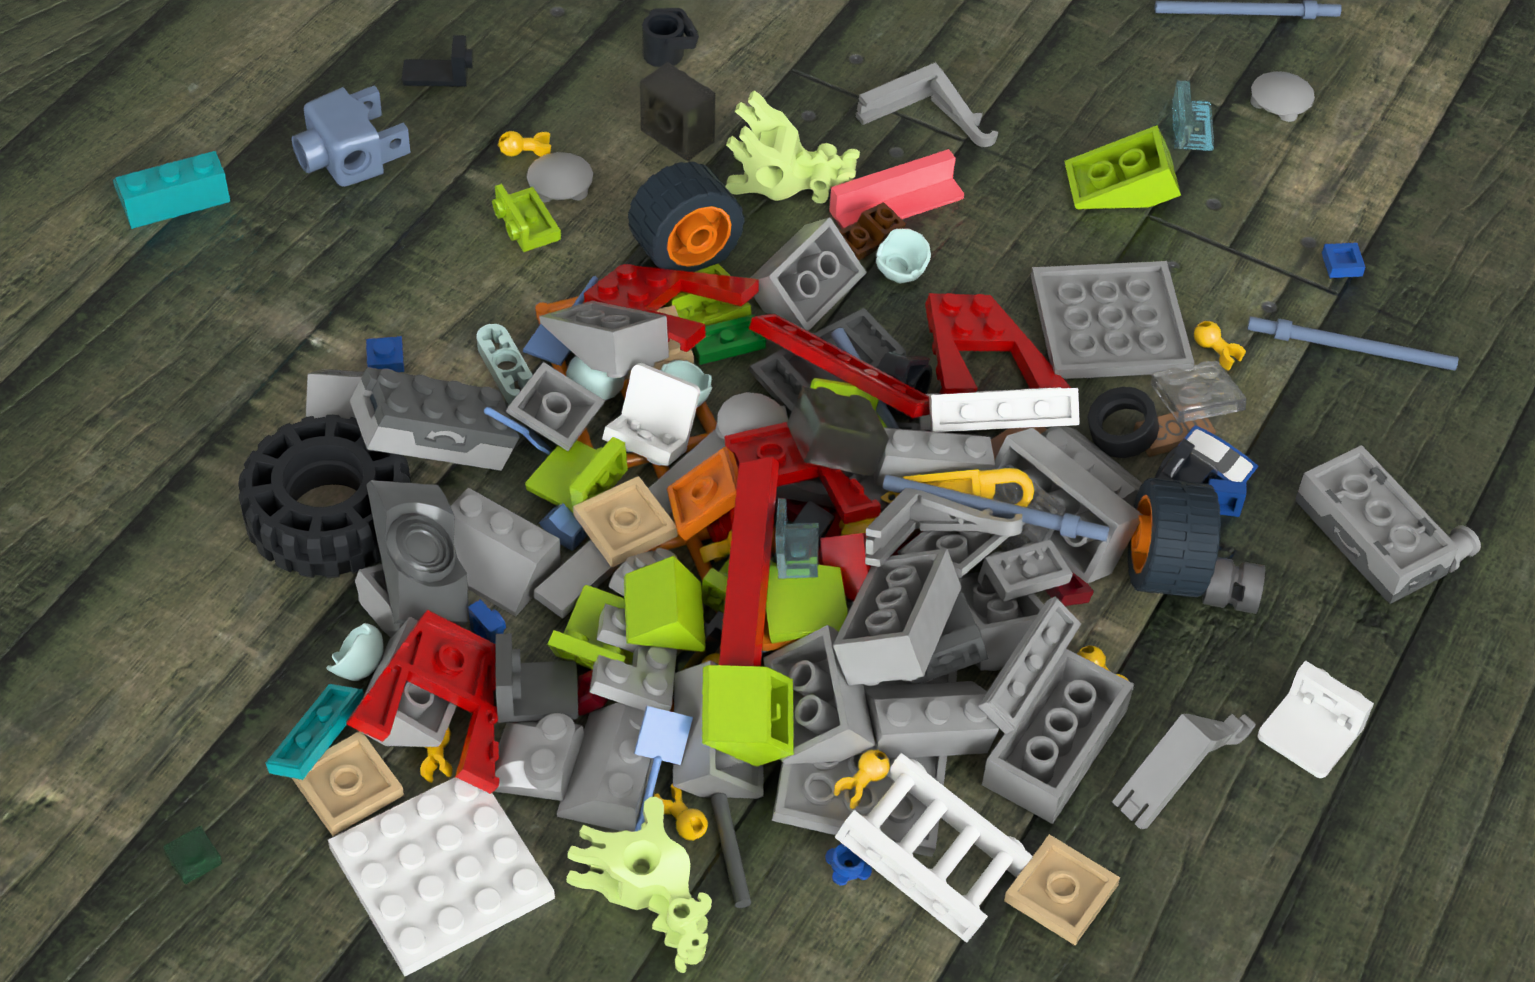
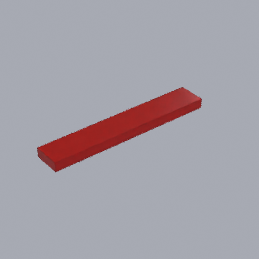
M777 314L752 317L749 329L912 418L930 415L929 396Z
M773 456L739 463L719 665L761 667L779 462Z

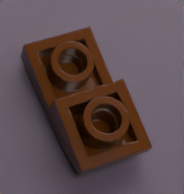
M883 202L862 212L856 223L839 231L860 261L878 250L879 245L892 230L904 229L906 223Z

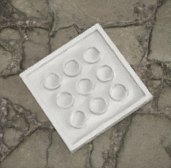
M456 777L328 839L330 850L404 977L555 899L553 887L494 795Z

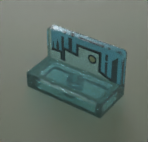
M1177 80L1172 101L1174 147L1176 149L1212 151L1214 148L1211 103L1191 101L1190 81Z
M786 498L778 499L776 522L778 579L817 578L819 523L788 524Z

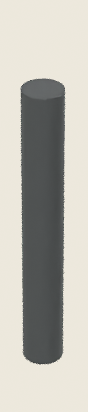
M717 793L711 797V803L734 904L737 908H745L751 904V899L726 794Z

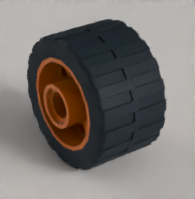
M696 162L675 163L672 166L661 169L655 175L653 174L638 189L628 211V226L633 237L654 264L661 269L695 272L719 264L736 247L738 239L743 232L744 215L742 214L743 209L712 170Z
M1148 478L1140 486L1133 507L1142 515H1139V524L1128 543V572L1131 584L1135 590L1141 592L1199 597L1204 594L1210 585L1218 557L1221 527L1218 495L1213 486L1209 484Z

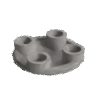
M1273 71L1262 74L1254 80L1251 87V104L1256 108L1265 109L1268 112L1277 114L1280 119L1286 122L1295 121L1298 114L1304 113L1311 108L1315 99L1314 90L1309 83L1298 75L1288 72Z
M563 152L545 154L536 159L528 168L527 173L529 186L534 187L542 202L570 198L582 200L588 195V188L592 184L593 171L588 162L582 157Z
M746 392L734 395L723 403L717 414L716 433L721 439H724L726 435L788 422L789 420L784 409L773 399L762 394Z

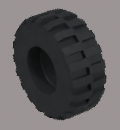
M326 415V417L320 418L309 416L302 418L300 422L294 424L289 422L279 427L272 436L267 435L257 445V451L253 450L244 463L245 469L241 472L238 482L240 491L238 496L246 531L251 543L257 546L258 552L271 562L275 560L276 566L290 573L294 570L299 572L301 576L315 578V575L336 578L340 577L339 574L352 572L354 574L372 562L374 564L379 562L381 555L366 484L370 480L411 483L407 459L400 454L368 450L357 420L354 417L346 419L341 418L339 415ZM324 485H343L356 490L350 498L332 506L313 507L297 502L306 492Z

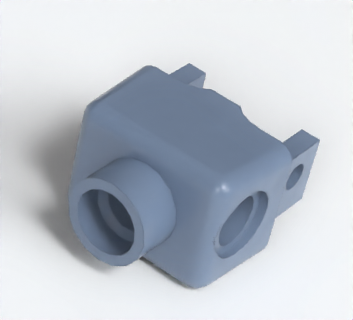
M374 85L349 95L345 88L341 87L305 104L304 117L307 130L293 135L292 145L297 160L306 173L309 174L326 167L337 184L345 187L382 175L384 173V163L411 153L408 128L404 123L377 133L370 120L382 116L379 90Z

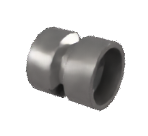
M1217 557L1214 574L1209 587L1203 594L1202 604L1224 608L1228 603H1231L1237 611L1256 614L1263 591L1265 566L1249 562H1243L1240 566H1235L1232 559ZM1234 582L1239 583L1241 587H1233Z

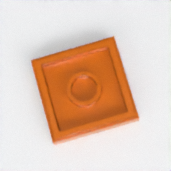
M727 447L720 449L666 488L677 533L685 541L735 507L738 467L734 454Z

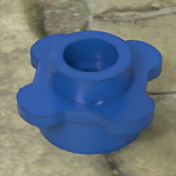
M844 844L831 848L826 853L825 860L833 869L832 880L834 883L846 885L849 880L857 878L866 880L871 876V866L866 864L864 860ZM845 862H851L852 866H846Z

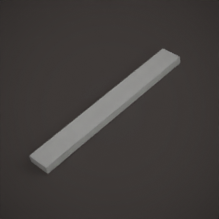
M716 429L648 488L671 519L674 517L666 488L725 447L724 439L717 435ZM590 540L534 589V598L563 619L574 609L585 585L597 588L623 563L611 567L593 541Z

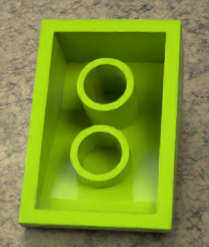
M1158 125L1065 161L1076 209L1152 207L1181 196L1171 155Z

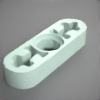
M488 324L481 327L477 332L478 352L506 402L510 405L520 392L519 389H515L514 382L518 380V385L522 390L533 375L507 329L499 324ZM491 340H494L495 343H499L498 350L495 351V346ZM504 361H511L516 364L510 370H502L497 367L498 364Z

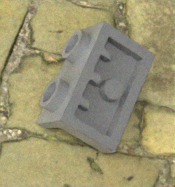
M1050 539L1039 543H1027L1021 548L1006 552L998 551L985 557L977 580L981 586L992 584L1004 602L1070 582L1073 573Z

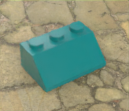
M216 151L132 172L113 179L115 189L131 229L230 202L225 172Z

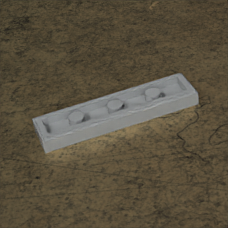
M1056 596L1046 601L978 705L1005 734L1015 730L1081 626V622Z

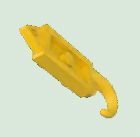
M1014 468L982 471L977 469L903 477L904 479L989 499L994 498L996 484L1017 483L1023 490V496L1014 505L1027 507L1030 504L1034 495V486L1030 477L1023 471ZM888 491L881 496V499L890 504L892 501L889 500V497L895 495L896 498L900 493Z

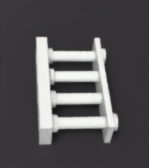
M1061 387L976 391V393L925 394L929 396L930 415L919 417L920 430H931V432L1079 425L1078 388L1061 389Z
M901 753L887 776L895 781L867 817L861 816L854 810L843 823L835 838L967 943L988 917L979 907L1006 870L1017 877L1033 856L1025 850L1021 842L1011 836H1006L930 776L922 764L907 758ZM907 792H909L927 806V809L900 843L894 842L881 832L880 826ZM942 818L960 834L934 868L928 869L916 860L912 853L938 820ZM975 844L993 860L965 896L950 887L946 882V878L971 846Z

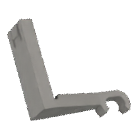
M936 62L859 95L860 101H858L856 118L862 125L932 96L931 101L958 124L976 145L990 147L997 140L998 131L992 130L991 133L984 134L978 129L977 126L980 125L982 113L973 114Z
M905 488L866 528V536H868L866 538V554L868 555L865 557V564L881 567L915 529H920V531H979L1001 536H1015L1022 532L1023 515L1015 514V517L1012 519L993 517V511L990 508L980 511L921 490Z
M1181 714L1113 799L1112 803L1117 807H1122L1121 811L1131 821H1135L1146 806L1149 805L1135 823L1139 829H1147L1208 752L1224 745L1239 744L1252 732L1256 724L1245 714L1239 719L1231 714L1224 722L1191 714Z

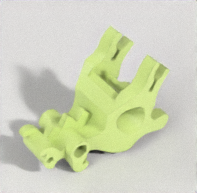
M755 90L750 93L748 99L752 107L746 106L742 102L736 105L735 112L749 124L751 130L746 126L741 129L739 137L744 142L737 140L733 136L727 140L726 146L734 152L735 159L742 162L745 171L744 175H731L728 177L725 187L731 194L759 193L778 201L787 199L801 190L812 189L814 191L812 200L821 204L827 201L831 187L854 179L856 159L859 158L860 154L857 149H848L842 156H838L837 149L828 143L819 145L817 151L814 152L804 149L800 143L797 129L783 112L769 106L765 99Z
M649 797L644 801L643 816L645 822L641 825V830L603 832L585 825L582 826L579 836L590 841L592 846L587 849L571 846L568 851V858L588 865L590 871L580 874L570 870L567 875V883L579 888L593 889L601 892L609 902L634 910L648 907L649 910L658 913L659 916L653 922L652 929L665 932L664 944L677 948L675 968L678 972L684 973L686 972L685 964H698L705 956L708 934L703 933L707 929L708 920L705 915L711 909V898L703 892L698 894L700 902L691 898L688 887L690 874L689 856L685 849L671 840L664 830L663 801L658 797Z

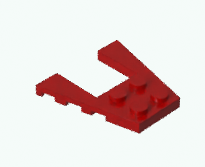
M621 264L584 292V303L597 301L665 315L667 317L668 342L672 339L680 343V350L688 352L706 337L705 324L657 312V310L681 291L742 307L759 292V279Z
M929 293L925 307L929 332L933 333L934 337L932 351L933 355L937 356L938 362L936 376L937 380H941L942 386L939 394L976 393L978 389L959 351L1011 352L1030 389L1071 388L1061 375L1054 374L1052 365L991 295Z
M795 420L724 436L725 447L734 454L738 468L739 463L773 456L779 462L777 487L819 477L844 525L875 518L881 514L880 503L876 499L871 501L864 494V487L855 478L849 479L841 471V465L833 457L827 458L821 452V445ZM734 508L730 510L731 530L733 528Z
M427 610L417 621L347 720L346 725L383 742L391 733L406 681L472 713L455 777L492 794L499 787V778L495 777V762L499 759V744L494 739V724L498 721L497 707L494 706L496 644Z

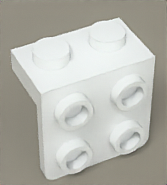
M636 364L631 371L622 414L605 426L602 440L608 442L612 437H615L625 442L626 452H634L644 456L649 462L656 465L669 466L686 452L700 396L699 387L646 364Z
M1305 661L1297 670L1288 695L1260 727L1258 739L1317 778H1324L1362 732L1374 703L1366 699L1360 692L1350 689L1331 677L1325 670Z

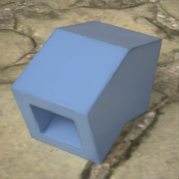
M564 503L552 508L539 522L545 531L558 537L560 544L571 551L587 536V533Z

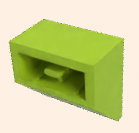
M708 665L703 667L702 744L756 767L794 755L793 679L768 667Z

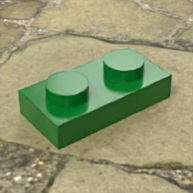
M752 314L705 326L706 337L692 348L699 365L765 349L766 338L749 329L752 317H755V315Z

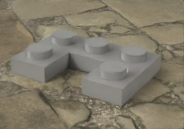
M605 604L600 614L597 640L633 652V663L631 666L622 661L599 655L593 665L590 693L645 711L646 706L670 711L672 707L677 649L626 644L625 609Z

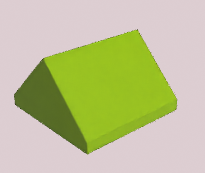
M675 556L626 573L624 576L626 644L704 652L706 647L701 582Z

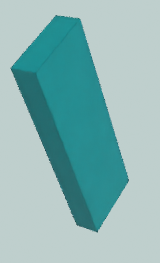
M329 684L266 761L265 764L269 774L303 780L346 726L347 720L364 697L363 690Z

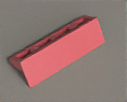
M948 149L831 187L829 212L841 229L856 223L862 212L883 202L901 219H905L962 200L964 192L953 179L955 156Z

